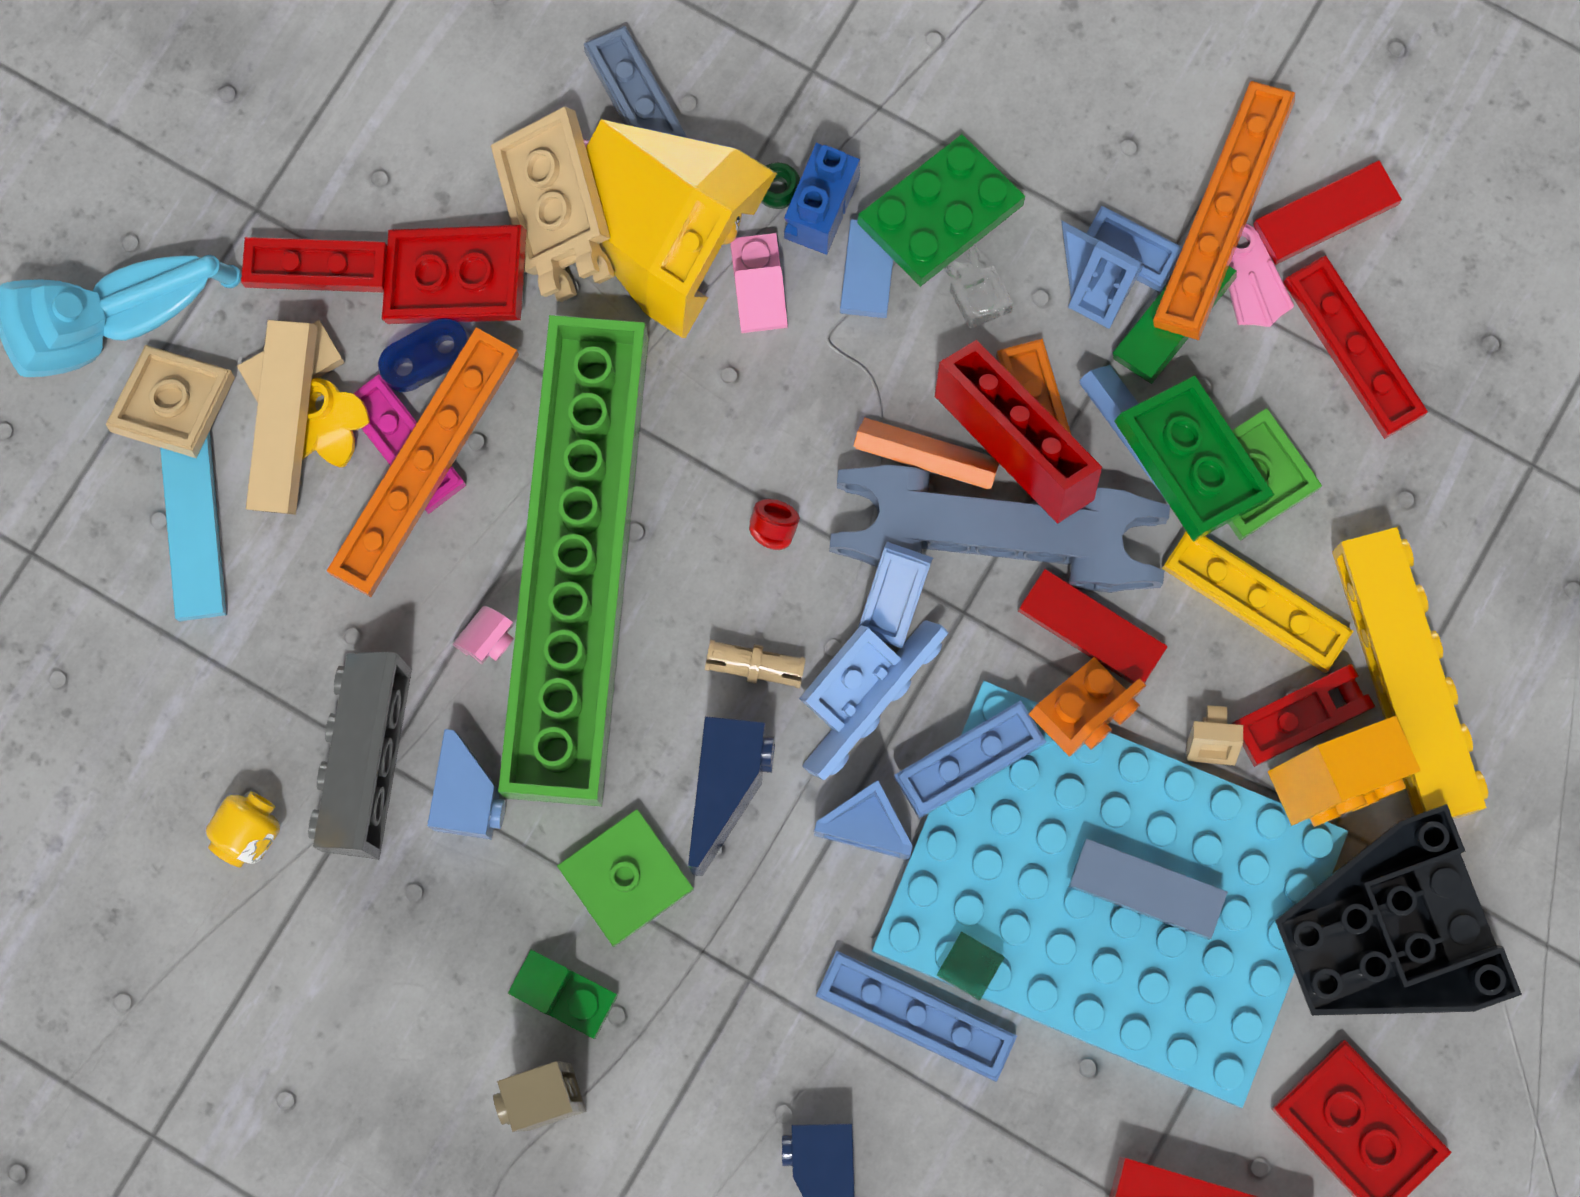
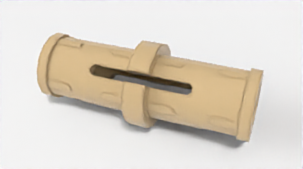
M710 639L705 670L747 677V682L756 684L758 679L795 686V688L800 689L806 658L763 651V646L754 644L752 649L715 642V640Z

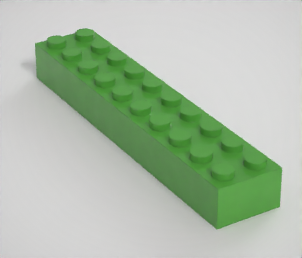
M549 315L498 792L505 799L600 807L603 804L649 341L644 322Z

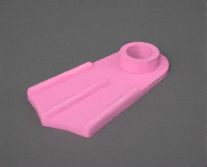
M1246 224L1241 236L1247 239L1248 247L1244 249L1236 247L1229 266L1237 270V278L1228 289L1238 325L1271 327L1282 315L1290 311L1294 304L1258 232L1252 226Z

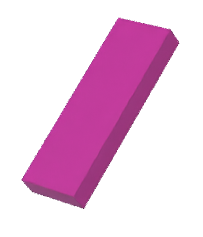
M378 374L353 394L364 402L369 415L370 423L361 428L362 431L391 466L417 422ZM452 466L427 505L425 511L428 514L466 486Z

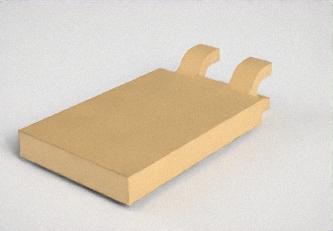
M564 106L492 144L491 149L511 224L522 225L527 230L524 272L532 275L538 274V286L541 296L548 297L555 293L556 300L560 302L576 296L577 293L573 281L564 269L576 263L580 278L585 279L593 275L594 282L601 284L615 277L610 260L599 245L610 239V234L576 111Z

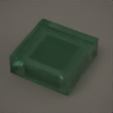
M961 931L936 976L980 1001L1005 957Z

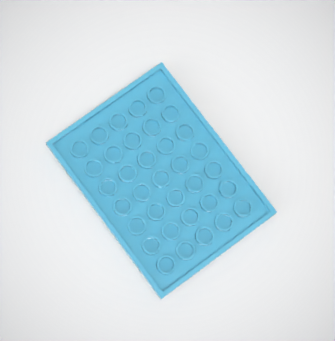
M983 681L961 735L1020 700L1028 713L1038 703ZM1035 722L1046 740L1044 746L928 814L872 953L1231 1105L1243 1108L1294 975V969L1275 919L1332 875L1348 830L1328 822L1313 827L1310 819L1291 826L1282 803L1112 733H1109L1092 750L1084 744L1069 757ZM1086 839L1095 841L1227 891L1228 893L1212 939H1205L1068 887L1084 841Z

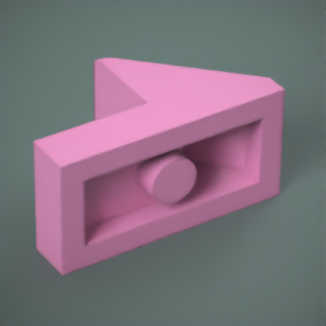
M777 234L737 237L730 245L741 333L788 328Z

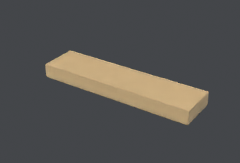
M267 320L246 501L247 510L296 515L317 325Z

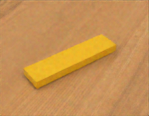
M1186 531L1162 567L1163 570L1323 673L1329 671L1354 632L1206 536L1193 542Z

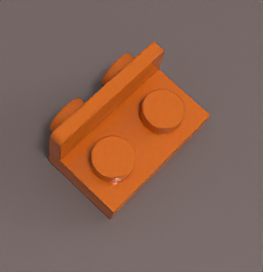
M1093 657L1040 701L1028 715L1070 757L1084 744L1090 750L1095 748L1112 731L1108 724L1113 719L1119 725L1124 723L1140 707L1135 698L1147 685L1139 678L1128 689H1125Z

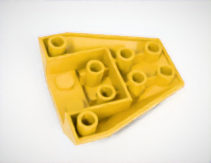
M601 119L586 147L610 234V239L599 244L600 248L610 260L614 275L642 311L676 335L686 338L708 299L707 296L697 290L738 215L740 213L755 214L777 173L739 149Z

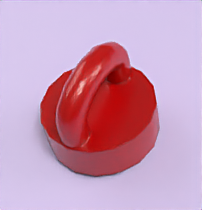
M774 499L761 500L754 506L749 521V531L755 541L762 546L773 550H782L791 544L800 517L797 511L785 502Z

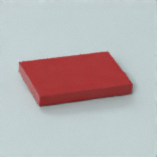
M522 225L388 230L382 320L387 324L521 320L527 230Z
M1341 1040L1271 1108L1353 1197H1407L1452 1153L1346 1040Z

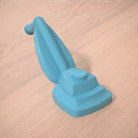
M205 255L201 258L197 256H170L134 263L115 270L104 276L92 291L83 289L78 285L55 280L39 279L6 282L0 285V339L13 367L20 376L44 377L67 373L80 369L96 360L103 348V336L118 341H127L140 337L160 327L186 308L204 289L208 278L219 281L226 288H234L241 281V271L234 265L220 262L213 255Z

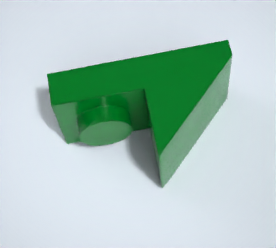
M532 949L508 991L509 995L593 1039H596L618 997L616 993Z

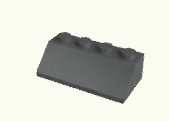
M348 653L345 666H338L336 670L334 694L339 695L336 714L330 713L325 732L326 742L331 743L328 762H321L317 776V789L323 791L320 809L312 811L308 828L309 838L314 839L313 847L321 852L380 860L412 669L397 653Z

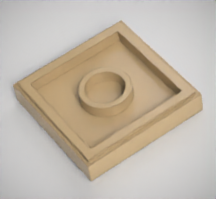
M145 345L112 410L106 426L112 433L197 458L235 377L231 370Z

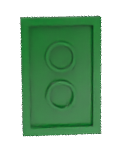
M961 134L860 212L857 224L921 287L1024 205L1026 196Z
M1196 376L1120 413L1114 420L1193 542L1265 504L1275 495Z

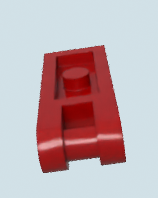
M1349 664L1232 723L1243 725L1242 746L1254 767L1375 707L1369 694L1363 695L1355 679L1359 675L1353 664ZM1337 688L1346 702V705L1336 708L1328 693Z

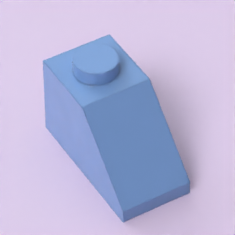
M444 729L427 826L437 832L492 840L494 828H502L506 801L499 799L500 793L498 788L463 739L454 730Z

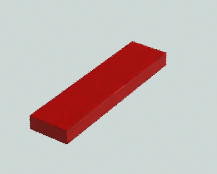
M1326 255L1285 278L1283 282L1384 439L1416 422L1428 413Z

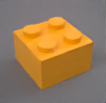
M1393 716L1319 744L1267 772L1291 826L1310 819L1313 827L1336 819L1342 814L1357 811L1380 801V799L1406 789L1403 779L1421 770L1397 717Z

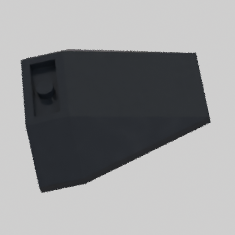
M1447 804L1395 823L1275 919L1312 1016L1475 1012L1522 995L1504 947L1497 945L1464 864L1461 853L1466 851Z

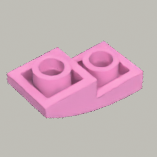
M483 606L452 645L466 656H472L480 664H483L489 656L497 661L514 640L508 634L513 627V622L494 609Z

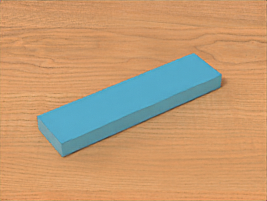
M209 431L197 458L160 447L175 619L179 622L227 615Z

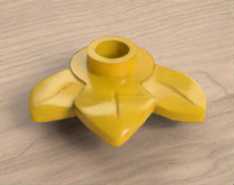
M322 378L311 380L302 460L316 450L323 459L334 466L343 468L347 465L355 449L353 430L361 429L370 423L367 408L359 397L352 393L339 392L338 388L328 380ZM323 395V406L317 411L315 402L319 396Z

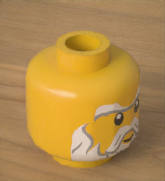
M250 791L247 797L241 795L227 796L206 827V835L211 841L208 846L209 850L220 859L238 868H241L244 863H258L280 832V824L275 816L271 814L275 809V805Z

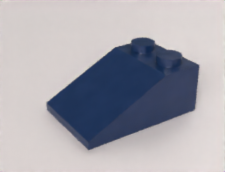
M705 716L688 867L693 875H704L762 785L763 772L772 773L775 752L774 737L767 736L764 722Z

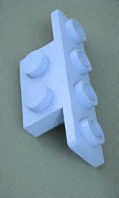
M925 620L904 643L903 648H900L895 653L868 627L861 625L799 698L832 729L803 763L802 767L810 774L822 780H825L829 775L839 772L849 759L848 752L859 739L867 737L876 729L880 722V714L890 702L898 700L907 692L911 685V677L921 665L929 663L938 655L942 648L941 642L947 636L948 631L940 624Z

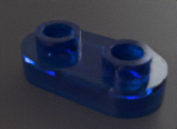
M435 320L387 346L381 353L378 361L380 375L385 383L395 391H413L451 369L468 341L467 334L463 327L454 320ZM447 340L454 342V348L450 352L441 353L438 351L439 345ZM410 363L413 365V369L408 375L400 376L397 374V369L401 364Z

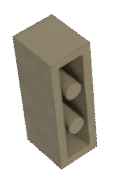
M555 1061L497 1081L500 1093L493 1095L495 1109L501 1124H510L512 1132L531 1131L587 1112L572 1064Z

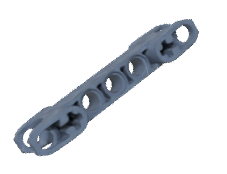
M882 465L838 470L837 489L869 499L877 508L878 516L875 523L866 530L831 533L829 552L878 567L884 547L887 542L921 554L922 549L1071 565L1069 584L1074 588L1088 591L1113 593L1124 590L1161 588L1163 585L1164 570L1131 559L1124 550L1122 536L1133 527L1166 524L1170 514L1169 505L1134 495L1125 490L1097 488L1094 501L1057 524L1038 504L928 493L930 474L919 468Z

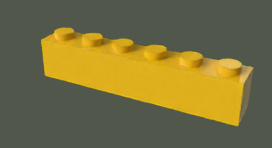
M1395 527L1340 542L1332 551L1384 720L1393 716L1397 717L1421 770L1403 779L1414 815L1444 804L1448 805L1453 819L1475 814L1486 809L1484 799L1488 798L1487 784L1481 771H1475L1469 752L1473 751L1472 737L1466 724H1460L1454 705L1458 704L1457 690L1453 680L1450 677H1445L1439 660L1443 658L1442 643L1438 633L1435 630L1430 631L1425 616L1429 609L1428 600L1423 587L1420 584H1415L1410 569L1414 565V557L1408 540L1401 539L1398 528Z

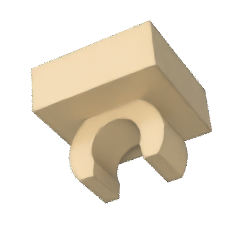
M1207 705L1206 717H1203L1202 722H1193L1186 746V761L1224 765L1236 764L1243 745V725L1227 724V707Z

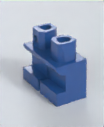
M815 144L784 217L785 221L788 222L784 231V239L820 253L828 254L843 219V214L846 212L859 181L860 159L827 145Z

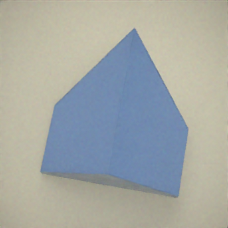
M1061 220L1071 294L1068 308L1110 329L1144 263Z
M878 780L819 819L814 829V836L909 860L913 848Z

